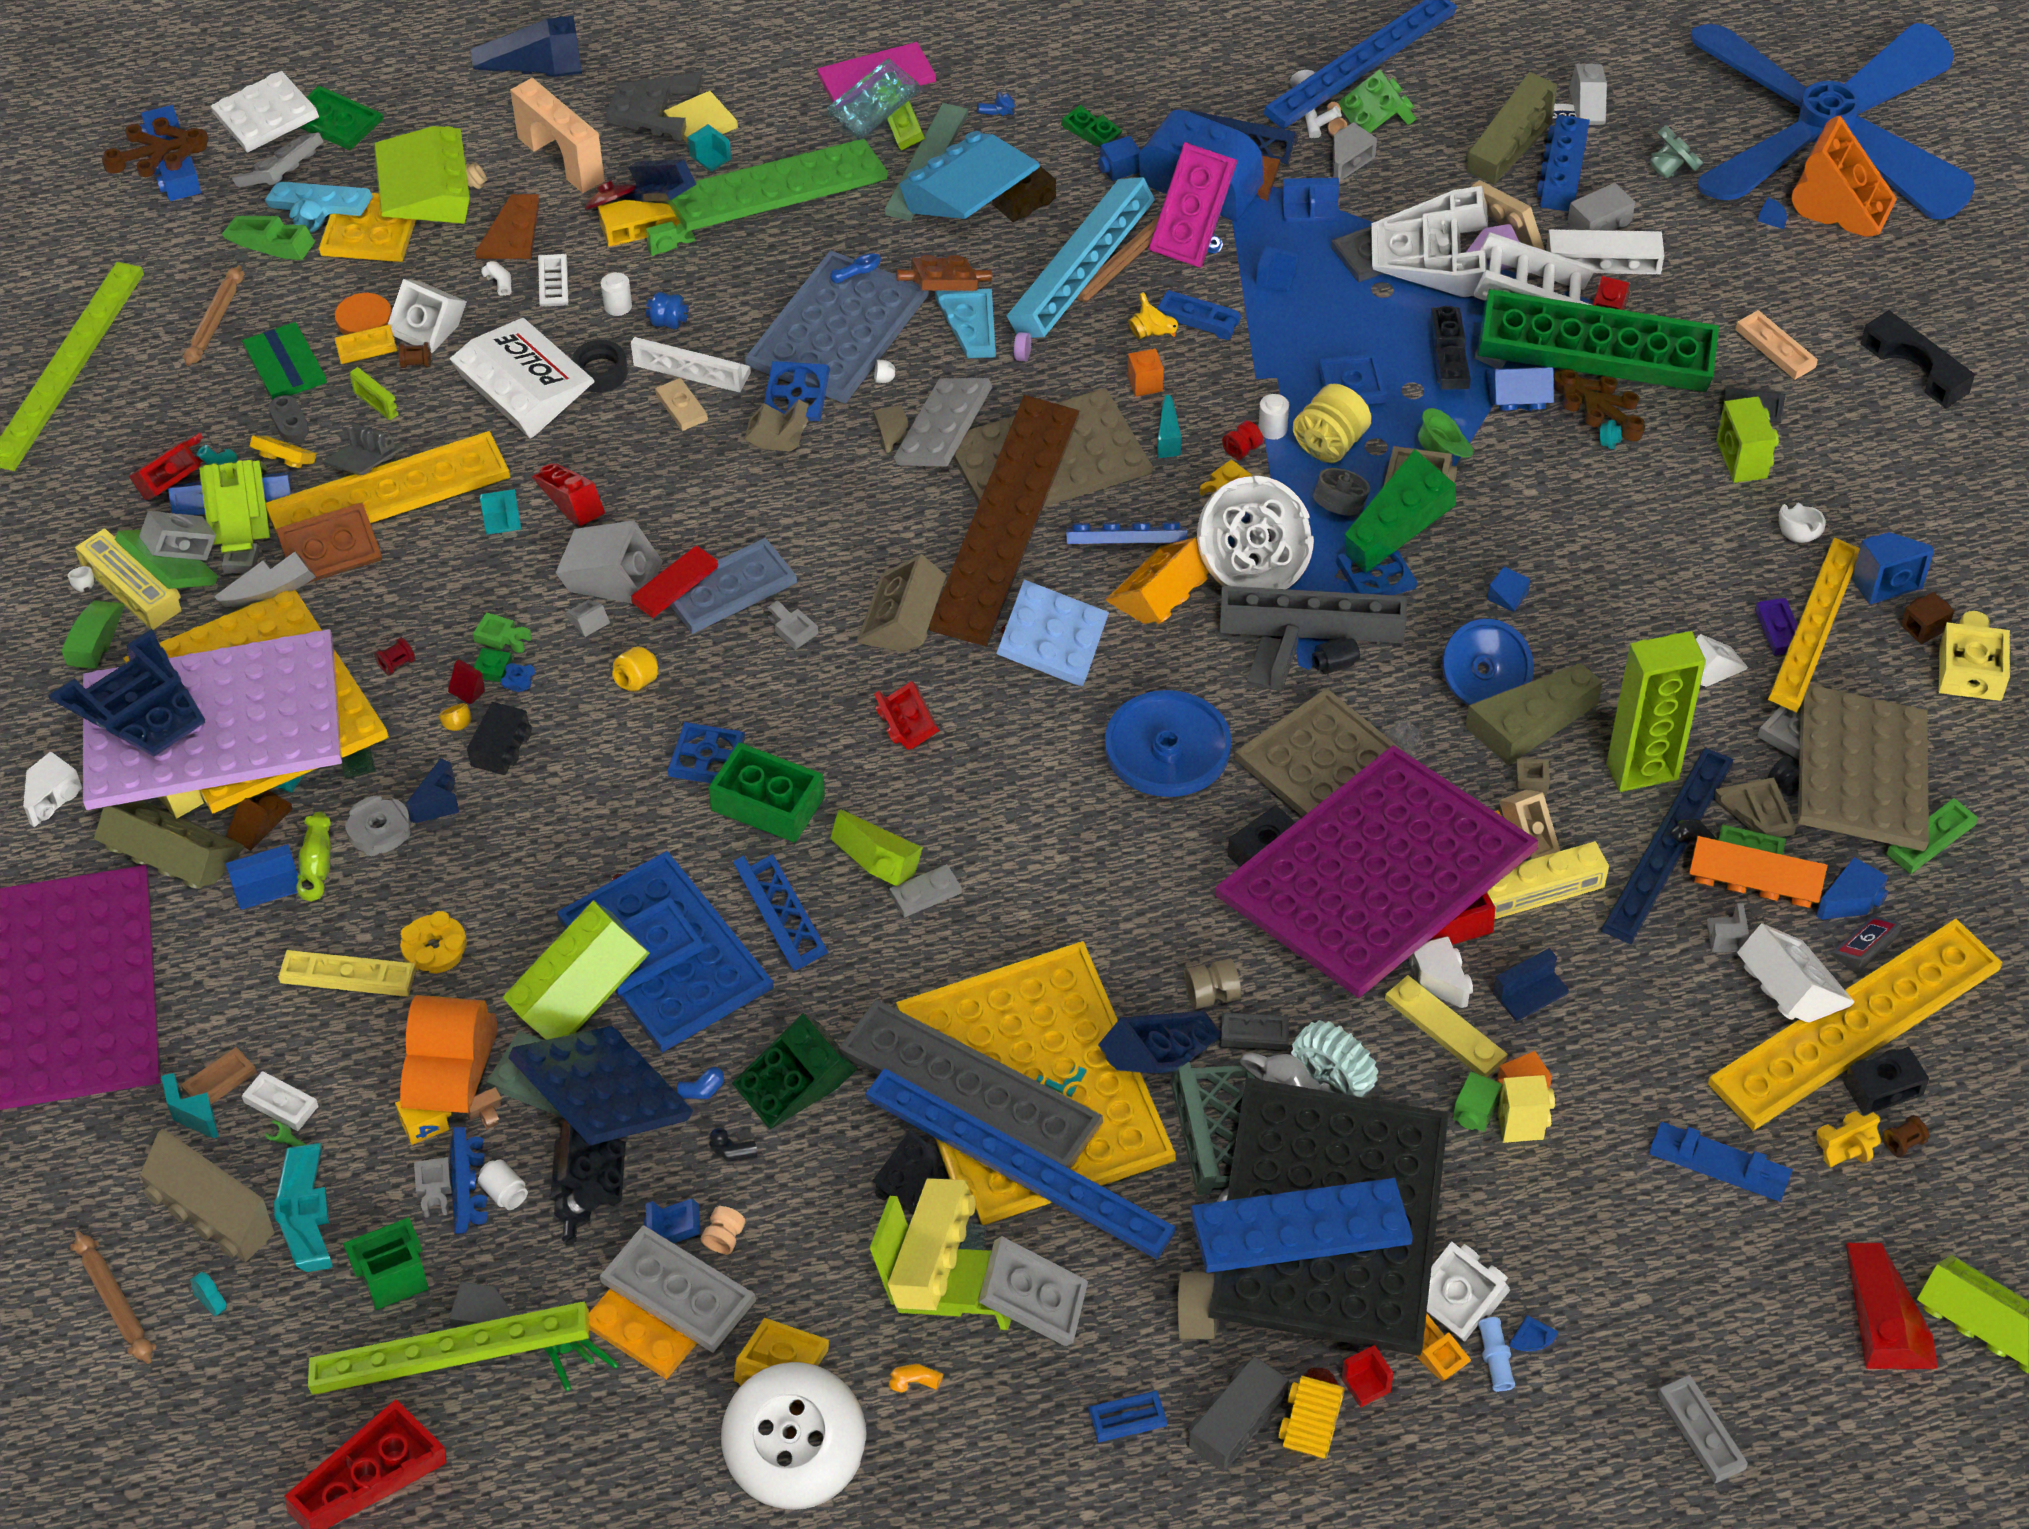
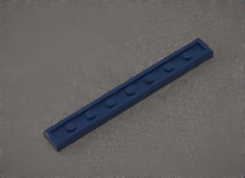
M1708 748L1703 749L1602 927L1603 933L1632 945L1691 840L1686 838L1684 842H1677L1671 834V829L1677 826V822L1682 819L1694 818L1702 820L1714 799L1715 790L1719 789L1733 765L1734 759Z

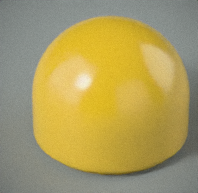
M465 703L451 706L443 710L438 716L443 727L452 731L464 729L470 724L472 719L469 707Z

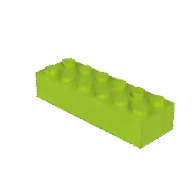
M1692 631L1673 633L1664 637L1649 640L1643 639L1630 643L1606 762L1619 792L1671 782L1680 778L1706 659Z

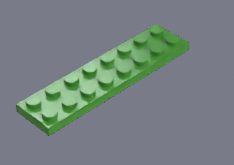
M860 139L695 181L697 185L666 202L670 205L687 232L874 184L887 179L888 171L866 140Z

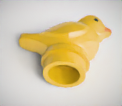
M1140 293V313H1135L1128 320L1133 334L1138 340L1144 337L1148 338L1151 334L1154 336L1170 334L1175 337L1176 330L1178 329L1177 320L1153 307L1148 302L1145 293Z

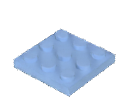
M1024 579L996 654L1072 684L1083 686L1109 612Z

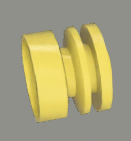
M1329 384L1324 386L1311 403L1297 415L1293 422V432L1298 443L1307 453L1323 462L1334 463L1341 460L1353 444L1368 430L1371 425V413L1361 396L1352 389L1341 384Z

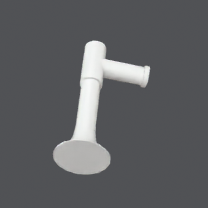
M1312 70L1298 71L1292 75L1290 84L1292 87H1295L1315 72ZM1334 106L1317 116L1315 109L1307 113L1305 118L1309 137L1319 138L1321 136V126L1342 116L1340 109Z

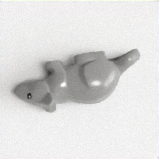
M1245 1053L1241 1057L1240 1064L1259 1080L1330 1092V1085L1328 1083L1320 1085L1317 1080L1311 1077L1305 1065L1292 1055L1279 1054L1267 1058L1256 1053ZM1254 1064L1261 1067L1265 1071V1074L1262 1073Z

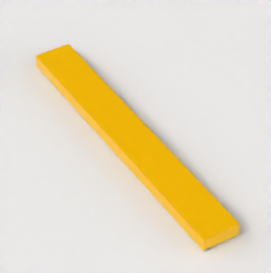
M1835 537L1833 538L1769 695V701L1794 712H1797L1801 706L1853 574L1860 548Z

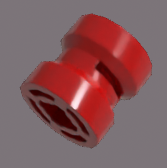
M1248 420L1238 425L1236 431H1230L1222 438L1225 451L1237 461L1247 456L1249 450H1255L1263 443V435L1260 429Z

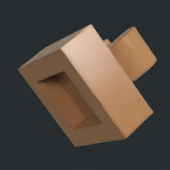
M496 1087L475 1096L469 1113H466L469 1121L480 1116L486 1130L499 1124V1117L495 1109L501 1106V1097Z

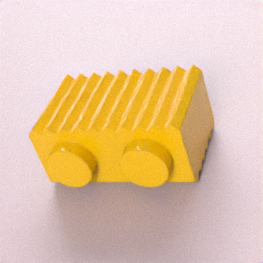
M1302 1375L1300 1383L1293 1382L1288 1398V1403L1294 1404L1291 1417L1283 1418L1278 1437L1284 1440L1283 1447L1327 1460L1345 1388Z

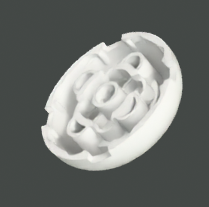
M1243 477L1228 482L1209 498L1199 518L1197 543L1206 569L1222 586L1270 589L1289 588L1305 572L1313 551L1314 536H1311L1308 511L1300 498L1289 487L1269 477ZM1245 512L1251 517L1248 524L1241 521V518L1245 516ZM1267 529H1269L1270 534H1271V540H1272L1271 542L1268 541V540H1269V533H1268V530H1267ZM1228 536H1232L1235 539V546L1233 548L1228 543ZM1251 553L1258 556L1259 562L1257 565L1254 559L1249 558Z
M801 1362L773 1365L749 1378L731 1399L721 1428L723 1456L737 1484L751 1497L761 1503L790 1510L817 1506L840 1493L857 1472L861 1464L860 1461L866 1441L864 1414L851 1389L830 1371L816 1365ZM796 1400L802 1401L805 1405L803 1413L798 1416L790 1412L791 1404ZM764 1420H770L774 1425V1429L769 1435H762L759 1432V1425ZM793 1426L797 1430L796 1436L793 1439H786V1429ZM814 1431H819L823 1434V1442L817 1447L811 1446L808 1441L809 1435ZM783 1451H788L792 1454V1462L786 1467L780 1466L777 1461L778 1455Z

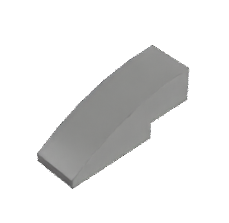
M293 552L273 568L264 560L214 597L224 607L249 606L261 600L275 597L283 591L296 590L316 578V576L303 558L296 552Z

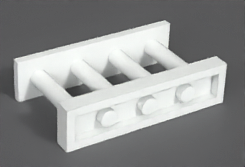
M1489 232L1480 250H1485L1486 258L1490 260V268L1485 270L1475 289L1474 297L1486 300L1489 289L1592 305L1580 301L1581 289H1585L1595 272V267ZM1501 264L1516 268V279L1501 275ZM1528 272L1543 277L1542 288L1527 283ZM1554 281L1570 286L1569 297L1554 292Z

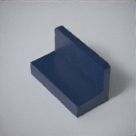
M1550 948L1497 975L1495 978L1493 995L1515 1021L1525 1018L1564 997L1569 992L1568 987L1554 972L1557 956Z

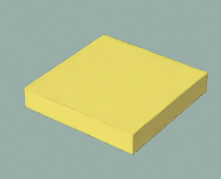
M711 91L663 111L664 117L686 118L687 127L683 139L687 144L688 136L707 124L721 134L738 128L737 120Z

